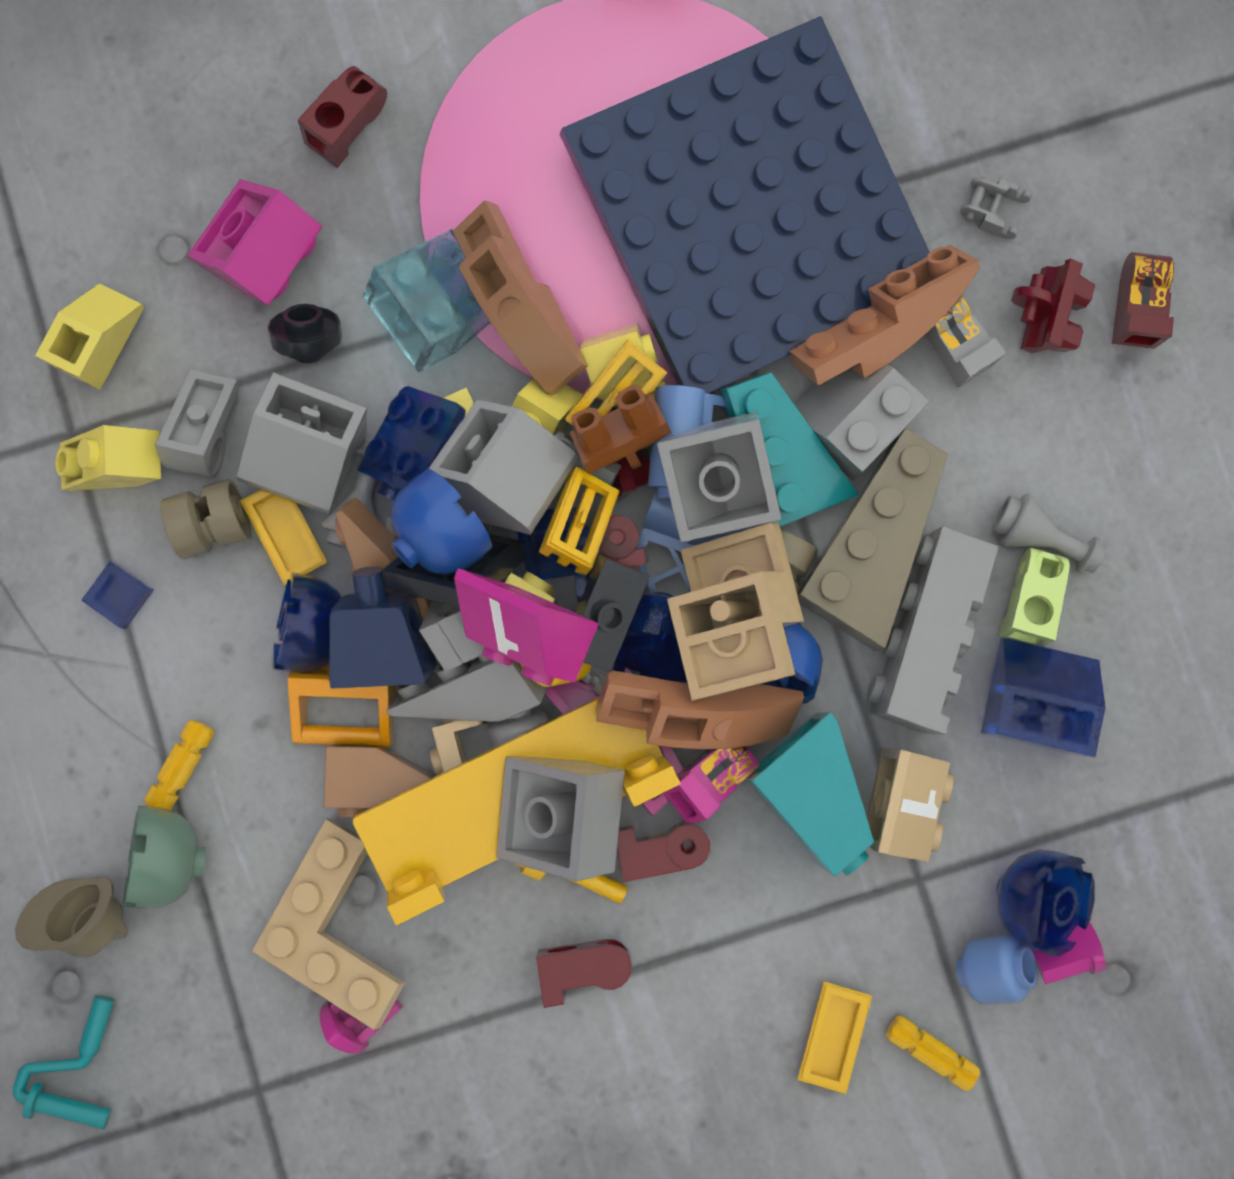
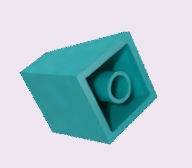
M830 712L815 713L760 761L759 767L746 780L822 868L834 877L841 871L845 875H849L868 859L869 854L865 850L874 843L838 721Z

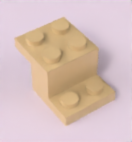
M766 523L682 549L681 554L691 592L668 598L667 601L692 701L795 675L784 627L804 622L779 523Z

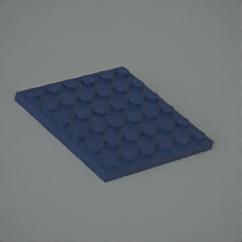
M822 16L567 125L561 129L559 134L676 382L680 386L699 388L704 390L705 393L710 394L789 356L790 350L806 342L813 334L824 332L848 319L853 312L872 306L868 292L869 288L885 280L890 273L905 269L924 259L930 253Z

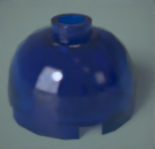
M291 573V580H287L276 628L279 629L278 640L282 641V644L274 643L272 654L273 670L289 673H311L321 670L330 664L331 609L342 598V595L337 588L326 580L311 575Z
M664 592L642 595L613 665L615 671L625 672L627 667L633 671L640 672L641 676L680 683L687 681L667 601L668 598L673 597L672 595Z
M1039 849L1019 856L1006 869L997 884L998 913L1003 926L1018 942L1030 949L1051 956H1061L1072 950L1077 942L1067 939L1077 926L1083 929L1087 928L1095 902V881L1092 873L1083 871L1081 864H1086V862L1082 858L1067 853Z

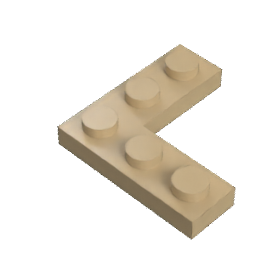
M326 819L252 952L375 1030L381 1028L405 982L324 932L368 854L359 835L334 820Z

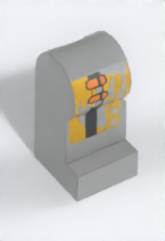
M962 295L949 311L925 334L958 387L963 386L994 366L1007 354L996 337L991 339L977 317L973 316L970 306Z

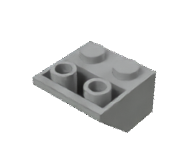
M273 372L251 419L237 473V481L330 515L357 456L355 451L360 449L367 434V408Z
M477 399L428 469L441 475L458 491L462 497L457 502L467 515L474 511L482 523L531 535L577 463L578 456L574 450L521 409Z

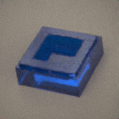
M109 561L81 601L119 628L126 629L154 589L116 562Z

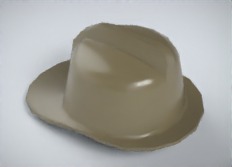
M107 877L59 881L41 890L28 902L21 912L15 927L16 940L25 949L33 951L60 950L76 957L88 958L100 952L111 940L125 938L128 929L122 922L123 908L113 896V883Z

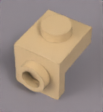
M443 719L444 725L432 728L437 748L430 750V756L436 776L467 761L459 732L487 724L486 721Z

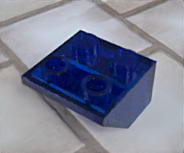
M1001 638L981 733L1075 756L1096 757L1106 709L1100 661L1021 641Z

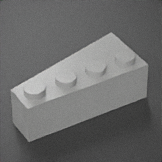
M944 526L933 531L931 536H923L914 560L915 563L920 564L915 583L907 582L899 605V609L905 610L899 629L892 627L886 648L883 649V655L889 656L883 675L875 674L867 693L866 700L872 702L869 714L924 734L946 735L951 717L941 714L943 705L945 706L951 696H955L958 693L962 675L959 674V669L954 667L957 658H962L967 649L971 647L975 633V621L968 619L970 610L977 612L983 604L999 546Z

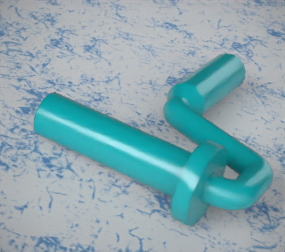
M95 995L78 1047L79 1058L31 1062L24 1064L19 1069L13 1086V1096L17 1102L24 1105L22 1113L24 1118L32 1119L37 1112L100 1129L106 1128L111 1115V1109L44 1092L45 1084L41 1082H35L30 1092L26 1091V1087L31 1074L79 1070L90 1064L92 1058L99 1051L114 1004L113 998Z

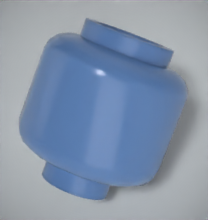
M1012 935L971 939L965 946L963 955L957 960L956 973L960 985L967 988V991L974 1000L984 1005L1023 1001L1030 992V988H1034L1037 983V964L1033 952L1027 946L1024 947L1022 942Z

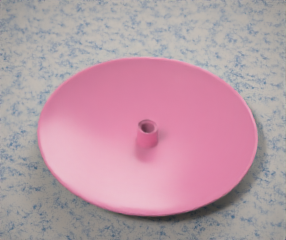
M563 0L519 20L496 36L472 59L447 93L432 124L424 151L420 175V212L428 255L437 279L452 307L466 326L488 349L507 364L533 379L497 333L471 292L458 267L466 258L453 230L484 200L498 205L535 281L549 286L579 348L583 340L638 323L642 336L651 334L659 361L656 364L667 372L661 381L665 380L666 385H678L559 134L561 129L567 125L768 39V37L732 13L701 0ZM586 368L567 383V385L581 394H584L591 385Z

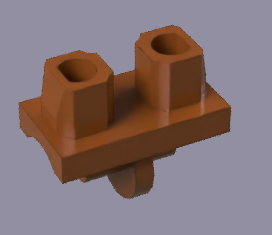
M634 384L618 392L615 398L618 409L600 417L596 408L587 407L572 415L571 420L574 431L570 432V436L588 474L606 465L610 466L624 458H627L632 470L642 466L636 452L671 434V430L651 392L645 394L639 385Z

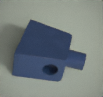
M364 567L353 571L352 577L355 593L344 595L331 609L329 668L331 689L425 684L437 665L434 653L419 631L423 618L417 599L397 591L387 592L383 584L382 567Z

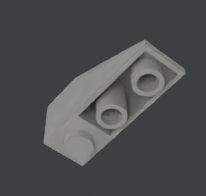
M481 655L446 672L441 664H439L425 684L398 685L396 687L398 693L387 709V712L392 717L500 722L540 705L548 687L536 684L532 679L522 675L523 669L520 663L514 660L511 666H507Z

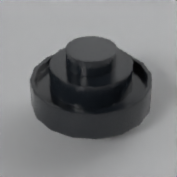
M313 304L291 306L285 311L278 313L270 320L268 325L269 338L273 350L281 355L296 359L301 363L319 361L324 355L337 347L342 338L341 323L338 315L329 309Z

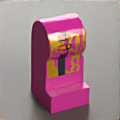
M747 746L707 749L677 774L681 784L663 794L687 824L704 821L721 807L719 804L736 790L735 787L748 778L759 767L760 762Z

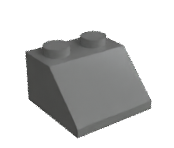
M887 364L865 379L849 368L819 386L814 383L794 405L843 473L854 481L930 401L894 367Z
M758 412L710 422L657 442L680 542L782 520Z
M507 756L505 759L496 858L573 881L615 872L625 770L579 760Z

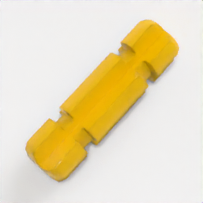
M198 720L187 722L180 734L183 740L179 744L175 743L156 777L159 780L158 784H152L144 798L146 805L172 810L179 797L176 793L177 790L185 787L202 756L199 752L200 749L207 748L214 735V730Z
M902 1015L896 1016L889 1025L886 1036L892 1043L902 1050L908 1048L911 1056L941 1076L945 1077L948 1075V1079L951 1080L950 1082L962 1090L969 1091L973 1088L981 1072L974 1063L963 1056L958 1058V1054L953 1049L923 1029L918 1031V1027Z

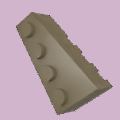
M905 428L892 442L800 587L798 600L801 605L873 651L886 648L945 466L947 453Z

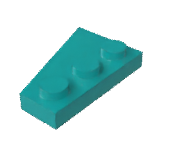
M771 372L763 373L721 389L730 418L758 412L782 519L774 522H778L780 527L859 495Z

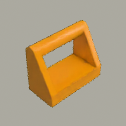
M298 655L287 678L292 743L370 747L392 746L394 717L390 716L387 709L395 698L396 686L331 689L329 682L330 656ZM308 696L378 699L379 727L307 725Z

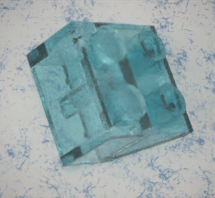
M452 229L374 266L363 295L365 301L418 373L458 352L491 323L458 267L466 258Z

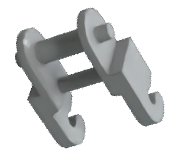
M984 176L973 178L970 185L975 191L970 204L961 206V214L966 216V219L969 221L976 220L981 222L979 229L1007 239L1016 238L1018 228L1011 226L1009 229H1005L1006 222L998 219L996 211L1003 196L1017 202L1026 203L1030 201L1032 192L1024 190L1023 193L1018 192L1020 185L1002 178L997 183L989 181ZM984 193L994 197L989 211L979 208Z

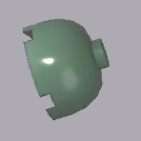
M138 806L129 850L128 877L126 876L123 907L158 908L177 901L186 893L192 877H202L206 847L196 846L195 829L188 819L175 811L159 807Z

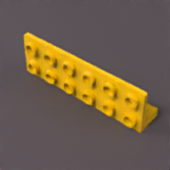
M599 697L355 815L353 817V825L387 891V909L397 926L443 903V886L498 860L496 857L505 759L507 756L579 760L625 770L622 797L627 796L634 807L681 784L673 766L662 755L658 745L647 744L646 730L596 722V706Z

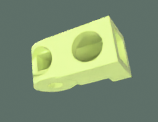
M1031 547L1025 550L1018 565L1015 587L1012 589L1006 616L1001 621L999 637L1036 648H1042L1056 640L1070 564L1068 558Z

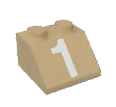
M882 747L867 814V820L874 843L869 848L879 853L929 862L931 851L937 852L942 840L943 824L942 822H937L941 803L949 801L953 789L954 776L948 773L950 762L905 750Z

